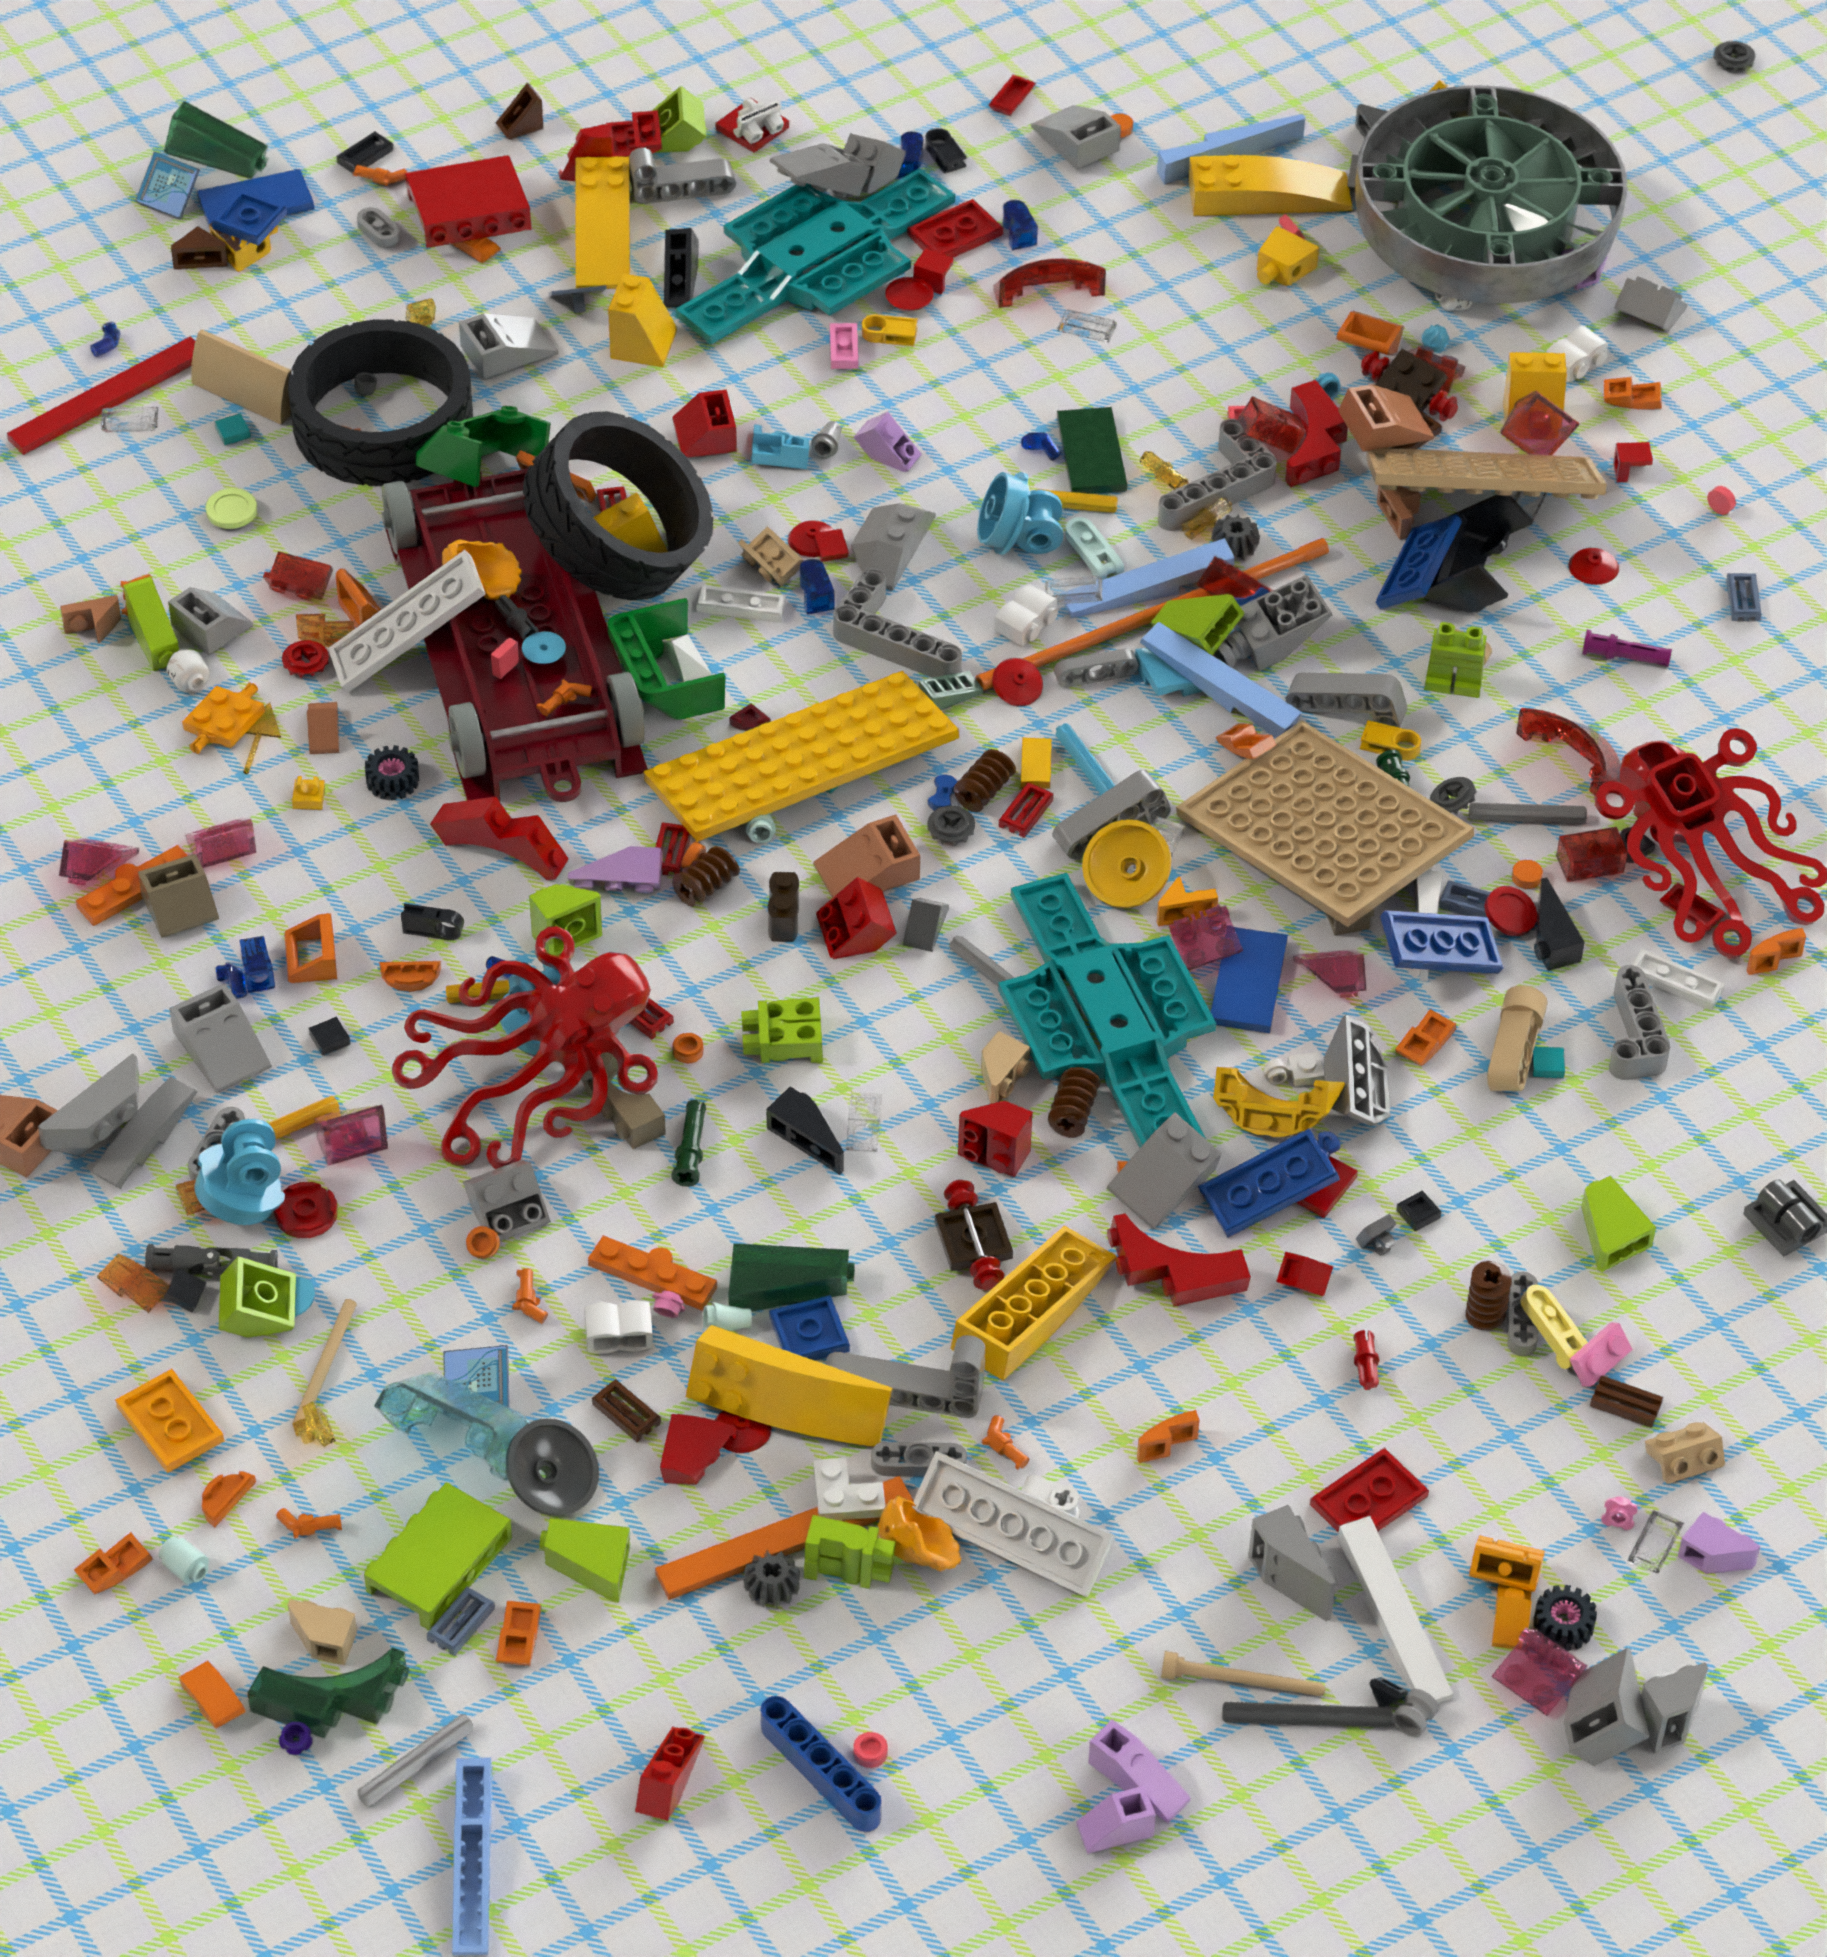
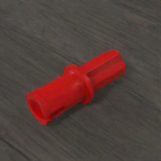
M1360 1330L1353 1337L1356 1349L1354 1364L1358 1368L1359 1384L1365 1390H1370L1379 1385L1377 1365L1380 1358L1375 1352V1336L1373 1332L1368 1330V1340H1366L1365 1330Z

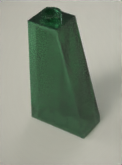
M186 101L180 105L171 117L164 147V153L249 179H252L257 171L262 172L268 162V157H266L268 145Z
M733 1243L728 1305L751 1309L752 1312L797 1304L829 1295L831 1297L847 1295L848 1282H854L855 1263H849V1250Z

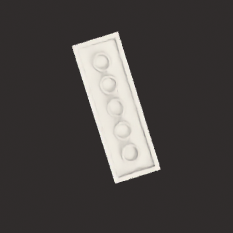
M466 550L459 553L328 648L340 685L346 692L349 693L486 594L472 556Z
M937 1451L913 1501L916 1506H912L919 1513L941 1518L951 1527L953 1534L1084 1597L1089 1596L1116 1536Z

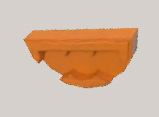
M441 961L379 962L382 979L389 986L400 991L412 992L422 990L432 985L439 977L441 971Z
M239 1471V1474H230L224 1477L223 1474L218 1475L210 1481L202 1493V1511L206 1521L215 1528L256 1483L255 1475Z

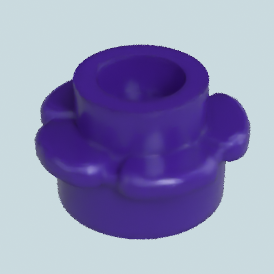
M290 1722L281 1731L279 1745L282 1749H286L290 1755H300L303 1750L306 1751L312 1746V1731L301 1722ZM299 1737V1740L294 1742L293 1738Z

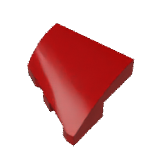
M606 124L579 130L575 138V145L570 148L567 154L569 160L565 168L560 169L558 172L560 180L576 181V158L612 157V137Z
M671 1414L660 1464L664 1483L696 1485L705 1475L706 1468L715 1463L721 1456L719 1450L729 1438L735 1439L737 1435L736 1427L708 1418Z

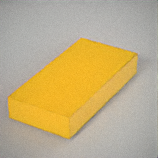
M1022 737L1021 788H1024L1029 782L1040 788L1050 789L1052 738Z

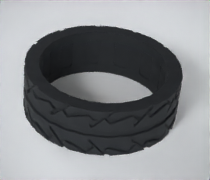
M372 319L352 323L353 325H344L328 331L314 340L312 345H308L299 354L291 369L293 373L289 375L288 385L295 441L298 449L310 464L321 472L324 471L326 475L340 481L363 486L364 484L368 486H382L383 484L397 481L410 483V480L417 481L435 474L416 465L417 451L442 426L447 425L448 422H458L473 417L470 370L464 355L454 342L441 333L438 334L436 330L421 324L402 320L397 322L393 319ZM359 373L409 375L427 381L439 388L448 397L446 402L425 420L406 428L382 432L352 430L337 425L323 417L315 409L318 402L329 391L344 382L355 379V376Z
M602 411L585 413L572 418L532 461L534 464L529 466L524 477L523 495H525V499L523 501L526 515L535 535H538L540 538V543L550 557L566 572H570L572 577L588 588L607 596L612 595L614 598L633 601L646 600L664 593L705 551L704 547L708 546L713 534L714 517L711 516L713 510L709 494L701 477L697 476V471L687 457L671 441L666 440L665 436L649 425L634 418L625 417L622 414ZM569 460H586L607 466L633 483L646 496L658 513L665 529L668 552H649L630 546L600 526L577 496L571 481Z

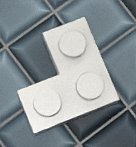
M846 1457L813 1460L818 1516L834 1520L881 1517L885 1507L883 1482L849 1484Z

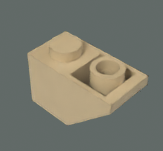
M1000 1031L984 1047L981 1057V1072L990 1104L1000 1102L1003 1097L1007 1098L1011 1094L1016 1081L1020 1077H1025L1031 1067V1061L1029 1060L1030 1046Z
M290 1599L288 1603L290 1624L312 1659L345 1666L357 1634L355 1613H351L343 1608L333 1609L319 1606L311 1601Z

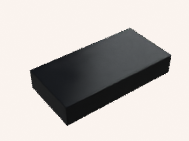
M374 131L337 155L336 159L340 166L353 174L357 165L368 167L392 152L394 147L391 141Z

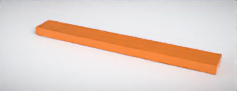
M900 1476L883 1482L885 1505L888 1504L889 1500L895 1499L897 1495L912 1502L914 1501ZM818 1507L656 1567L655 1575L668 1600L744 1572L746 1564H752L754 1555L764 1558L767 1550L771 1556H776L780 1551L786 1556L805 1549V1541L812 1516H818ZM880 1517L838 1521L863 1527L879 1521Z

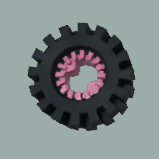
M393 745L392 750H389L388 746H383L382 752L378 748L374 750V755L370 753L368 761L365 760V777L368 790H372V794L376 797L380 794V798L386 800L387 796H390L391 800H396L397 795L401 799L406 798L405 792L411 795L414 792L413 788L417 789L419 781L418 760L415 758V754L412 751L408 753V749L405 747L400 751L397 745Z
M1559 1585L1553 1586L1552 1592L1549 1589L1545 1590L1543 1597L1540 1595L1537 1600L1533 1627L1537 1629L1536 1635L1538 1638L1544 1636L1543 1643L1548 1646L1550 1642L1554 1643L1553 1649L1559 1650L1560 1645H1565V1651H1571L1572 1644H1574L1577 1650L1582 1647L1583 1642L1587 1644L1590 1641V1636L1593 1635L1597 1618L1596 1605L1594 1602L1590 1603L1591 1597L1587 1593L1582 1597V1589L1576 1587L1575 1592L1570 1591L1571 1585H1565L1563 1591L1560 1590ZM1560 1614H1566L1567 1618L1572 1620V1622L1568 1621L1566 1624L1565 1621L1564 1623L1562 1622L1561 1618L1556 1617Z

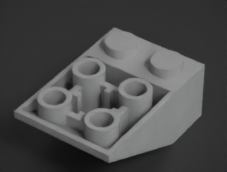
M1072 105L1031 124V127L1076 170L1120 150L1121 126L1103 111Z
M825 143L771 157L769 161L778 167L777 172L791 177L790 181L796 185L805 187L806 183L811 184L814 189L822 192L830 189L833 190V193L845 198L848 195L860 196L871 168L846 149Z
M483 313L459 322L460 346L484 380L559 354L557 348L540 324L532 317Z
M1306 574L1240 606L1245 614L1234 627V631H1239L1247 640L1252 652L1250 657L1258 670L1261 671L1286 659L1332 616V612Z
M225 983L169 1008L173 1033L216 1093L272 1067L242 1007Z
M1289 1505L1253 1518L1248 1557L1263 1582L1323 1620H1331L1332 1607L1335 1604V1586L1338 1584L1337 1577L1333 1569L1326 1567L1317 1543L1310 1541L1307 1536L1302 1518L1299 1515L1295 1516Z
M1628 1647L1575 1675L1572 1680L1564 1719L1569 1751L1593 1766L1650 1737L1632 1653Z

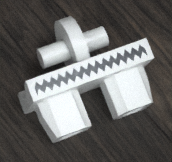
M751 98L744 100L743 109L738 111V127L733 131L736 137L744 136L752 144L762 138L763 131L761 127L766 126L770 134L780 132L784 122L779 114L782 106L778 100L765 106L761 101L755 103Z

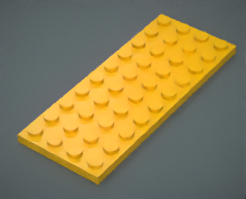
M902 670L854 690L841 693L823 702L815 703L800 711L787 714L769 723H764L746 732L738 733L728 739L710 744L692 753H687L666 763L658 764L653 768L643 771L644 781L698 842L749 822L756 816L767 815L959 739V729Z

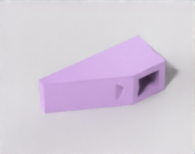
M630 846L568 872V880L570 885H575V888L592 890L593 886H605V890L613 892L623 891V887L635 888V891L639 893H653V889H660L663 853L661 848Z
M1113 1719L1090 1741L1088 1763L1124 1791L1145 1785L1155 1814L1165 1822L1169 1823L1190 1802L1191 1797L1147 1747Z

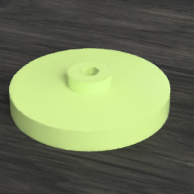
M239 488L220 490L211 495L206 502L208 520L220 528L235 529L249 524L257 514V503L254 496L248 491Z

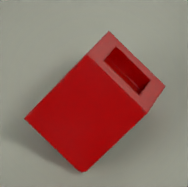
M925 249L914 264L913 277L925 280L932 286L935 293L942 294L945 291V275L953 265L954 259Z
M1650 442L1616 443L1613 466L1617 482H1628L1631 466H1650L1653 464Z
M1285 1251L1276 1282L1324 1296L1333 1266Z

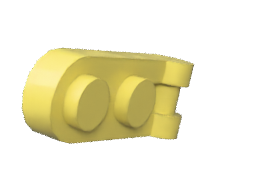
M1531 1285L1520 1299L1521 1306L1555 1352L1558 1365L1563 1369H1568L1572 1367L1569 1359L1588 1342L1554 1295L1541 1285Z

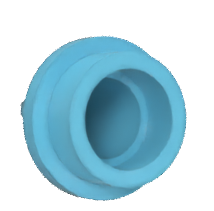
M1439 324L1431 325L1425 329L1422 334L1424 348L1432 353L1443 351L1449 343V335L1446 329Z
M1327 372L1319 374L1314 379L1331 399H1334L1340 393V381L1335 374Z

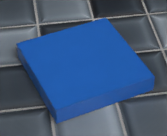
M240 190L212 220V229L259 246L287 215L286 206Z
M831 1295L769 1310V1318L782 1350L814 1361L827 1358L833 1352H850V1344Z

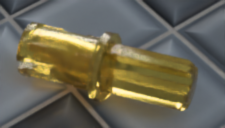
M1145 451L1140 458L1141 465L1152 472L1157 481H1163L1173 490L1189 483L1186 477L1173 468L1171 462L1163 461L1152 451Z
M1221 498L1207 509H1200L1198 515L1181 525L1182 531L1189 529V531L1184 533L1185 536L1193 539L1205 529L1215 527L1218 519H1222L1232 512L1233 505L1231 501L1227 498Z

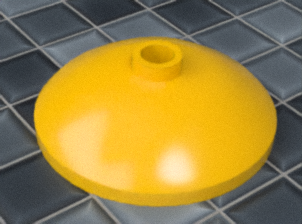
M1127 819L1116 821L1100 829L1088 843L1082 862L1084 880L1090 891L1103 903L1117 908L1137 907L1152 900L1165 886L1171 871V852L1164 837L1153 826L1139 820ZM1136 865L1135 872L1129 874L1127 872L1128 868Z

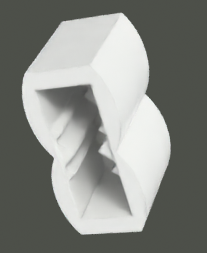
M1581 326L1572 331L1565 339L1555 342L1547 349L1546 353H1565L1566 381L1572 382L1576 379H1581L1589 369L1600 366L1605 362L1608 343L1587 327Z
M1031 584L1025 585L1015 595L1013 600L1007 602L995 615L994 631L1021 646L1026 645L1029 641H1034L1042 628L1055 621L1058 615L1057 599Z
M629 1300L618 1305L598 1302L585 1307L587 1351L589 1353L607 1354L619 1350L637 1352L653 1348L650 1304L648 1302Z

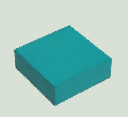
M241 413L214 421L215 429L224 445L251 438L250 429Z
M1534 1046L1532 1055L1533 1077L1564 1078V1048Z

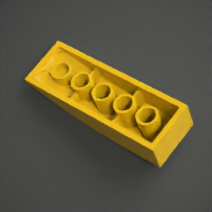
M1226 155L1190 157L1188 183L1193 216L1352 211L1350 190L1347 187V173L1344 171L1305 161L1271 156Z
M629 157L576 158V289L605 285L607 289H616L622 273L630 275Z
M1064 1225L956 1320L950 1349L954 1351L956 1341L961 1336L970 1335L981 1339L985 1343V1370L999 1379L1005 1380L1071 1316L1113 1265L1117 1256Z
M711 1325L696 1340L685 1397L773 1427L819 1438L874 1447L881 1443L893 1388Z

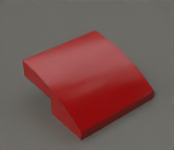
M658 110L632 112V121L606 123L612 137V157H629L631 152L638 148L649 149L652 154L662 149Z

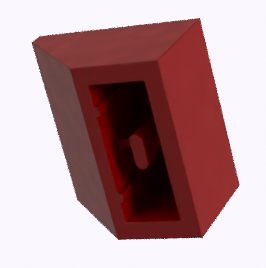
M727 389L700 392L672 416L679 449L687 458L737 452L736 424Z
M859 877L851 881L816 912L829 956L833 959L875 952L897 934L882 889Z
M1000 1101L962 1111L959 1115L958 1155L968 1161L977 1162L992 1168L998 1173L1015 1177L1031 1151L1033 1112L1007 1101Z

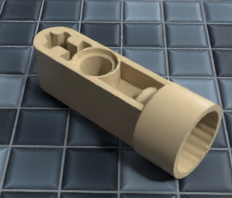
M1519 985L1511 987L1505 994L1500 1013L1501 1021L1487 1073L1488 1087L1491 1091H1523L1534 1046L1539 1029L1542 1027L1548 1004L1546 996L1536 988Z

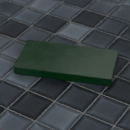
M1112 407L1057 411V423L1070 491L1088 494L1127 491V480Z

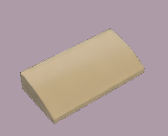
M203 329L198 332L192 358V384L278 424H282L291 416L288 391L289 375H292L290 369Z

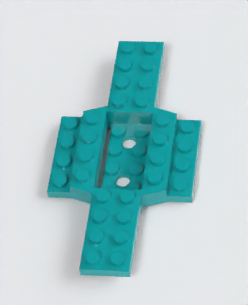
M921 168L861 202L840 200L814 189L811 184L806 183L805 187L795 184L723 225L724 234L741 247V256L746 263L737 274L676 308V317L712 345L785 301H790L809 310L818 307L831 316L911 269V260L893 247L890 240L907 231L908 227L928 219L955 203V194ZM833 226L836 228H845L841 232H833L832 230H830V228ZM860 241L859 243L843 251L844 247L851 244L852 242ZM791 250L803 251L804 253L799 256L791 255L789 252ZM834 253H840L823 263L824 259ZM813 265H819L811 271L802 275L803 271L808 269L809 267Z
M1067 872L1012 887L1010 896L1045 964L1027 975L998 982V991L1024 1043L1030 1046V1055L1042 1079L1045 1080L1062 1075L1064 1071L1075 1067L1086 1068L1096 1073L1100 1079L1105 1080L1139 1148L1174 1113L1179 1115L1206 1139L1169 1068L1167 1059L1186 1048L1187 1039L1216 1031V1022L1170 935L1142 943L1107 942L1099 935ZM1096 973L1099 976H1103L1104 981L1095 984L1089 982L1087 977ZM1065 979L1069 982L1078 1003L1081 1005L1090 1026L1102 1047L1100 1052L1063 982ZM1120 1018L1128 1024L1123 1028H1115L1110 1024V1021Z

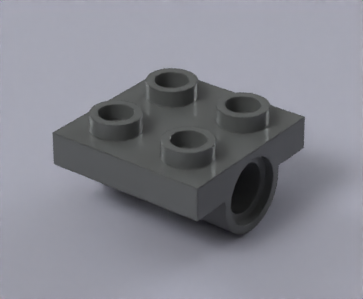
M1781 1179L1770 1182L1761 1190L1757 1200L1744 1208L1743 1215L1783 1257L1827 1233V1213L1795 1180L1787 1184Z

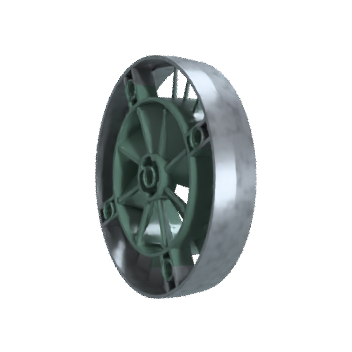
M1468 85L1448 87L1430 91L1402 102L1389 110L1372 126L1362 143L1358 157L1355 184L1357 216L1362 233L1373 251L1390 268L1409 281L1430 291L1460 300L1493 304L1528 302L1547 298L1576 286L1588 278L1604 262L1611 250L1623 218L1627 195V176L1622 159L1609 138L1586 117L1562 103L1536 93L1501 86ZM1457 180L1464 181L1463 190L1424 204L1418 198L1436 186ZM1467 198L1474 203L1460 225L1441 217ZM1372 200L1399 201L1398 209L1379 212ZM1578 204L1609 205L1612 221L1603 232L1574 225ZM1496 209H1497L1498 220H1499V225H1500V231H1501V232H1499V228H1498ZM1574 228L1597 236L1584 246L1570 241ZM1568 246L1575 249L1572 252L1561 255L1563 250L1568 249Z

